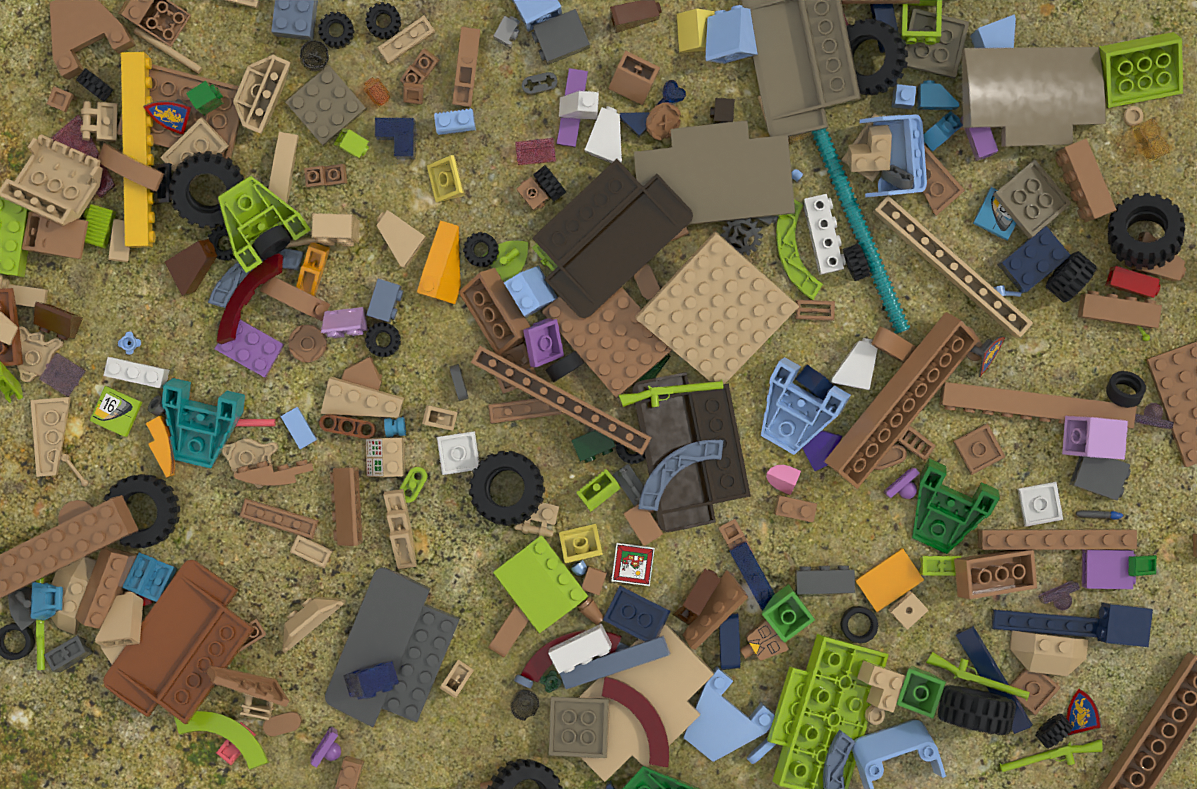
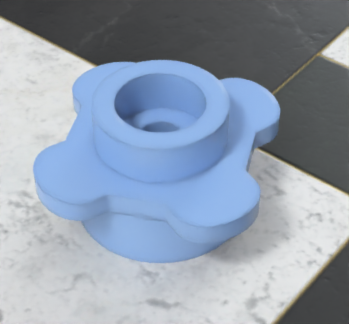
M126 332L125 336L118 341V346L126 350V354L129 355L133 354L134 349L141 345V340L136 339L132 332Z

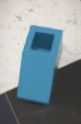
M950 111L923 134L924 142L932 151L963 126L959 117Z

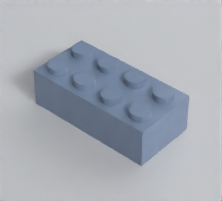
M275 0L271 32L276 37L313 41L318 0Z

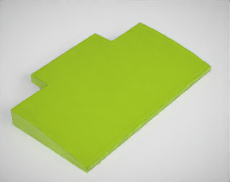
M817 634L806 670L789 666L767 741L770 743L783 745L772 780L775 784L790 789H824L823 774L825 760L830 745L838 731L841 730L853 740L865 735L868 725L865 712L872 705L866 701L872 685L857 679L863 660L885 667L889 654ZM852 749L843 768L845 789L849 787L856 764Z

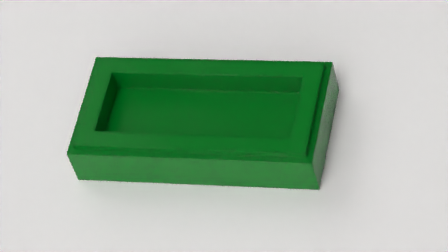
M1156 555L1129 556L1128 576L1156 575Z

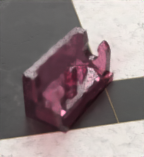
M554 138L515 142L518 165L556 162Z

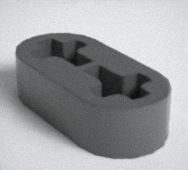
M551 72L533 75L523 80L522 89L527 95L544 93L554 90L557 87L558 80L556 75ZM547 77H550L551 80L554 79L552 86L541 84V82H545ZM529 81L532 84L539 83V85L533 87L532 91L529 88H525Z
M890 165V170H882V179L904 190L913 187L914 176L895 165Z
M459 364L449 366L458 400L469 399Z

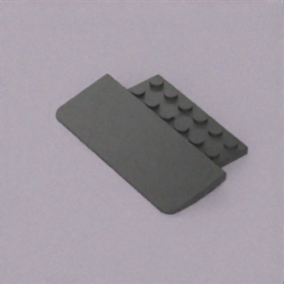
M378 568L374 572L325 693L327 704L371 727H374L381 708L418 722L460 618L425 604L431 588L388 568Z

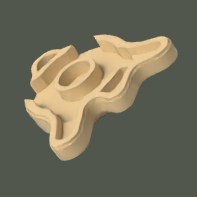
M21 326L19 330L23 365H17L20 379L23 382H31L34 378L45 374L51 368L54 354L63 347L64 342L60 338H54L45 342V334L43 332L30 333L26 327Z
M250 438L241 439L232 444H226L222 449V454L229 462L231 470L235 472L238 467L248 465V468L256 467V463L262 461L272 463L271 456L277 452L278 444L275 442L262 444ZM254 484L257 488H262L264 486Z

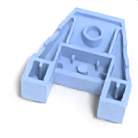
M784 357L778 362L770 377V388L767 395V406L764 413L761 436L795 455L843 411L851 395L833 386L823 401L792 383L801 366Z
M718 666L713 670L714 675L702 686L701 693L697 699L695 709L700 712V716L686 729L683 736L684 739L712 762L765 734L770 729L775 715L772 710L761 702L748 717L724 698L722 694L731 685L733 680Z

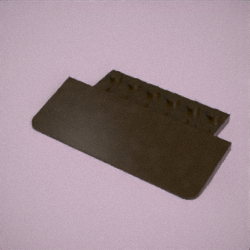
M616 158L532 238L558 266L544 280L579 317H590L692 221L693 213L658 174L654 175L642 186Z
M687 372L639 381L633 386V394L648 390V386L654 388L689 384ZM729 383L723 384V389L673 393L670 396L669 394L658 395L659 400H661L659 401V407H652L651 397L636 402L635 407L640 432L651 437L644 451L649 476L665 457L685 445L704 440H723L721 459H709L690 464L679 471L668 482L662 493L658 511H656L658 524L662 531L674 532L716 523L713 504L751 497Z

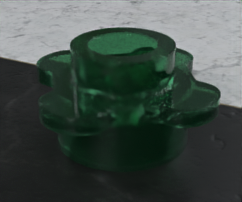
M554 670L540 678V683L545 686L547 693L557 690L562 684L561 679L556 676L557 672Z

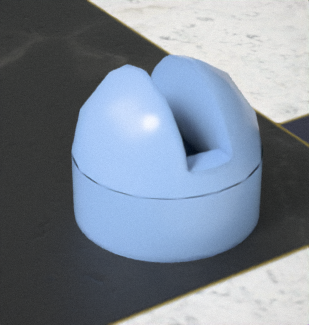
M583 559L570 567L576 576H582L587 572V566Z

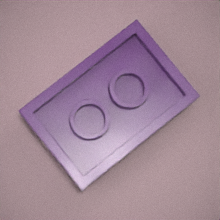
M240 319L236 339L224 344L218 343L215 350L266 378L285 344Z

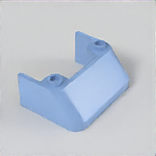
M915 114L860 119V123H873V126L888 125L892 134L890 165H895L914 176L913 187L908 190L900 189L881 177L878 181V192L865 193V196L874 197L923 192L927 186L921 117Z
M912 719L854 740L856 743L852 747V752L864 789H874L872 781L882 777L884 773L882 761L914 750L918 751L921 759L931 762L935 774L942 778L946 777L938 748L924 723L917 719Z

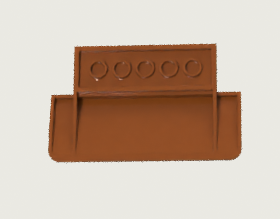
M195 560L186 561L141 623L140 643L125 646L105 674L103 679L104 686L146 717H149L159 704L182 723L188 724L215 686L207 674L209 666L227 669L255 629L227 608L238 592V589Z

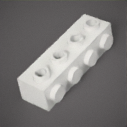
M827 194L804 199L802 203L819 275L843 270V265H846L844 254H840L841 239L839 235L836 236L835 232L837 222L835 216L832 217L830 209H833L831 198H828Z

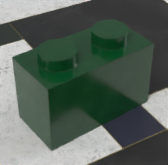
M596 430L571 440L580 462L584 460L585 463L595 460V455L602 453L604 456L613 452L612 448L616 447L613 439Z

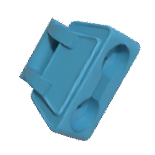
M32 583V619L44 621L54 616L57 611L62 610L63 587H56L49 583Z

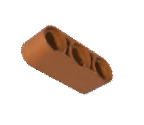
M334 414L323 415L319 421V425L324 431L359 438H371L377 431L376 425L371 421ZM328 417L334 421L332 428L325 426V420ZM346 421H350L353 425L352 430L349 432L344 429ZM366 424L372 428L369 435H365L362 431L363 426Z

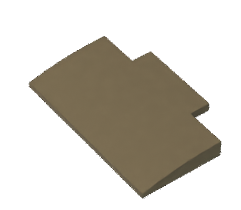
M1099 47L962 49L963 128L1001 127L1002 146L1073 144V125L1106 124L1104 81Z
M746 120L671 129L672 148L634 152L636 180L644 186L654 175L658 174L691 209L693 219L688 225L795 214L788 135L749 139L748 121Z

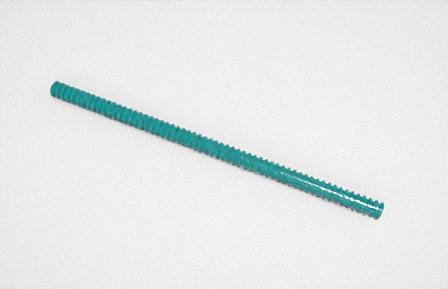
M826 129L812 131L811 135H814L813 140L817 142L815 145L819 147L817 150L821 152L820 157H823L822 162L826 164L824 167L828 169L827 174H830L829 179L833 181L831 183L835 186L834 190H837L836 195L840 197L838 200L842 202L843 212L847 214L845 217L849 219L847 222L851 224L850 229H853L852 234H855L856 237L854 238L858 241L857 244L860 245L867 260L870 273L872 274L870 277L874 279L873 284H876L875 289H878V295L881 296L880 300H883L882 305L886 308L884 310L888 312L887 317H890L889 322L893 324L891 327L895 329V334L906 331L910 328V325H907L908 320L904 318L906 315L902 313L901 303L897 301L899 298L895 296L894 286L891 287L892 282L888 279L889 275H886L887 270L883 268L885 265L881 263L883 260L879 258L878 248L874 246L876 243L872 241L871 231H868L869 227L865 224L866 220H863L862 210L858 208L860 205L856 203L855 193L851 191L853 188L849 186L848 176H845L844 173L846 172L842 169L843 165H840L839 155L835 153L834 143L830 141L832 138L828 136L830 133Z

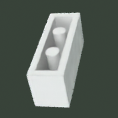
M108 357L104 376L163 388V385L167 383L170 370Z
M599 624L551 647L548 654L558 673L563 671L568 673L575 669L574 666L580 663L585 665L592 661L593 657L597 655L601 657L609 653L612 643L602 624Z

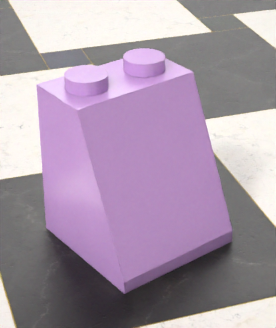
M1065 416L1062 454L1125 460L1128 421Z

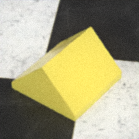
M693 9L677 14L679 53L706 51L707 19L709 16L714 15L715 11Z
M454 155L427 165L436 203L465 196Z
M596 524L559 532L565 563L603 555Z

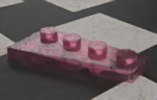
M79 114L51 138L53 142L58 141L69 146V150L73 148L85 153L86 157L89 155L98 159L100 154L91 135L90 140H82L80 127L83 125V119ZM100 164L103 171L100 187L96 194L102 198L116 184L107 167Z

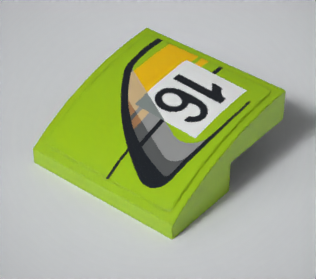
M105 386L90 421L117 434L128 437L143 402Z

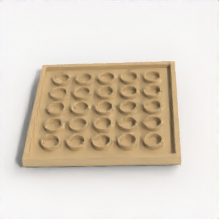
M715 231L635 317L710 382H718L722 379L723 384H725L796 311L799 305Z

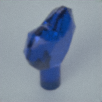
M669 80L663 87V98L656 106L666 102L678 103L684 100L686 91L678 87L675 80Z

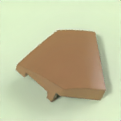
M371 356L351 364L344 370L342 380L376 390L380 389L382 375L378 373Z

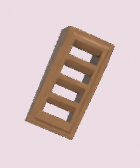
M910 425L897 440L899 444L923 461H926L936 446ZM912 434H913L914 437L912 438V440H911V441L909 442V444H908L907 442H908V440L910 439V437H911ZM920 439L921 441L918 443L916 448H914V445ZM927 444L923 452L920 453L919 451L921 450L923 445Z

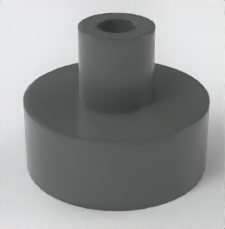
M159 395L154 397L148 406V411L155 416L161 413L166 414L162 406V397Z

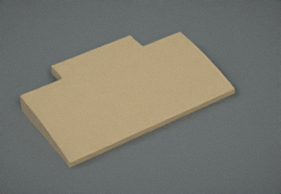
M665 623L659 637L664 636L671 653L669 656L606 677L625 682L642 693L651 702L663 721L670 745L700 716V712L688 700L714 675V671ZM638 638L631 646L643 643L644 641ZM605 677L596 679L578 698L609 699L607 758L581 757L605 782L631 756L636 758L643 766L648 767L650 765V749L645 730L637 717L621 703L602 696Z

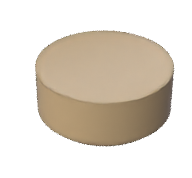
M1137 106L1127 108L1122 116L1124 123L1128 126H1136L1143 120L1142 110Z
M871 705L866 709L865 718L869 723L879 725L885 718V711Z

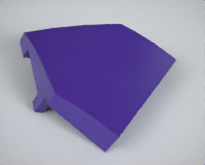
M821 430L802 447L814 471L827 466L824 461L839 444L842 435Z

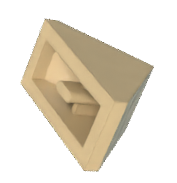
M427 405L422 424L453 431L458 412Z
M457 660L440 688L456 699L474 670L460 660Z

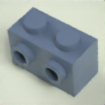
M377 279L366 315L391 323L392 319L395 320L398 309L395 307L397 301H401L404 292L401 290L402 286Z

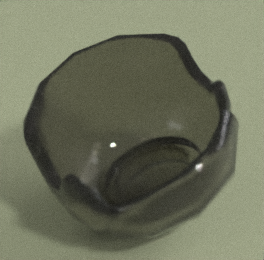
M311 40L301 47L300 62L305 69L317 72L323 70L328 65V48L322 42Z
M527 689L516 692L510 701L511 713L515 718L525 721L530 716H535L540 706L539 698L535 692Z

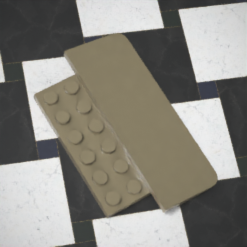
M742 0L743 8H748L751 11L758 55L753 56L770 136L788 135L789 137L829 128L825 111L826 107L861 99L841 0Z

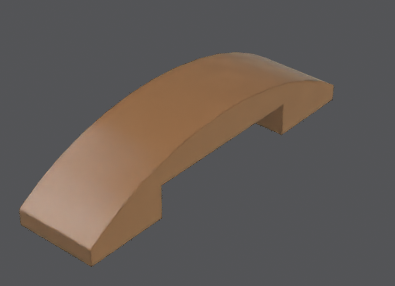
M106 143L103 144L98 156V160L101 161L100 164L115 173L153 191L158 190L164 173L138 162Z

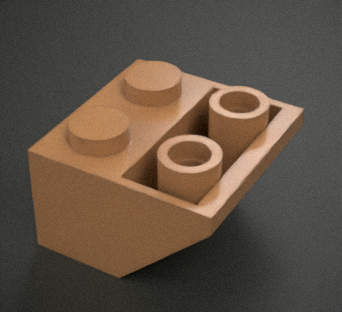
M625 50L608 89L643 106L657 78L660 67Z

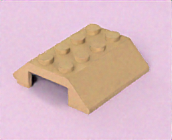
M40 134L38 139L33 138L28 145L32 156L16 180L6 179L1 186L0 197L64 226L81 217L100 187L103 168L100 167L101 161L89 155L86 157L85 153L71 148L69 150V146L58 141L53 142V139Z

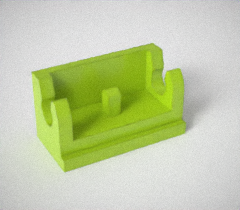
M0 361V391L5 395V399L11 403V396L15 394L18 400L24 398L21 383Z
M961 556L920 557L921 568H919V573L926 576H956L954 558H961Z

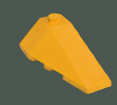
M440 220L417 289L418 294L456 304L461 288L458 225Z

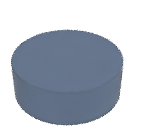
M516 674L514 678L515 682L530 689L534 683L532 680Z

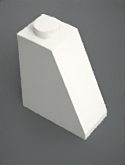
M578 91L560 97L559 117L597 120L599 92Z
M607 106L606 109L602 107L586 145L585 153L612 163L616 158L622 163L620 114L617 113L616 109Z
M863 338L862 341L855 343L831 377V383L870 390L878 348L871 345L872 339Z

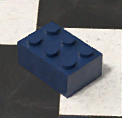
M1045 226L997 265L1022 294L1028 292L1071 255L1050 229Z

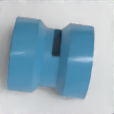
M398 417L396 420L391 418L384 419L386 437H393L397 434L399 436H406L404 417Z

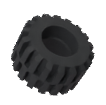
M1074 252L1052 273L1045 287L1063 303L1067 302L1086 286L1095 274L1097 266L1081 252Z

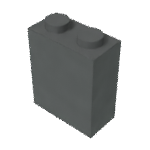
M576 9L533 26L534 32L531 35L534 42L539 43L541 50H538L542 61L546 60L547 65L590 48V43Z
M1079 456L1069 485L1118 501L1124 493L1123 484L1130 476L1131 469L1129 467L1131 464L1112 458Z

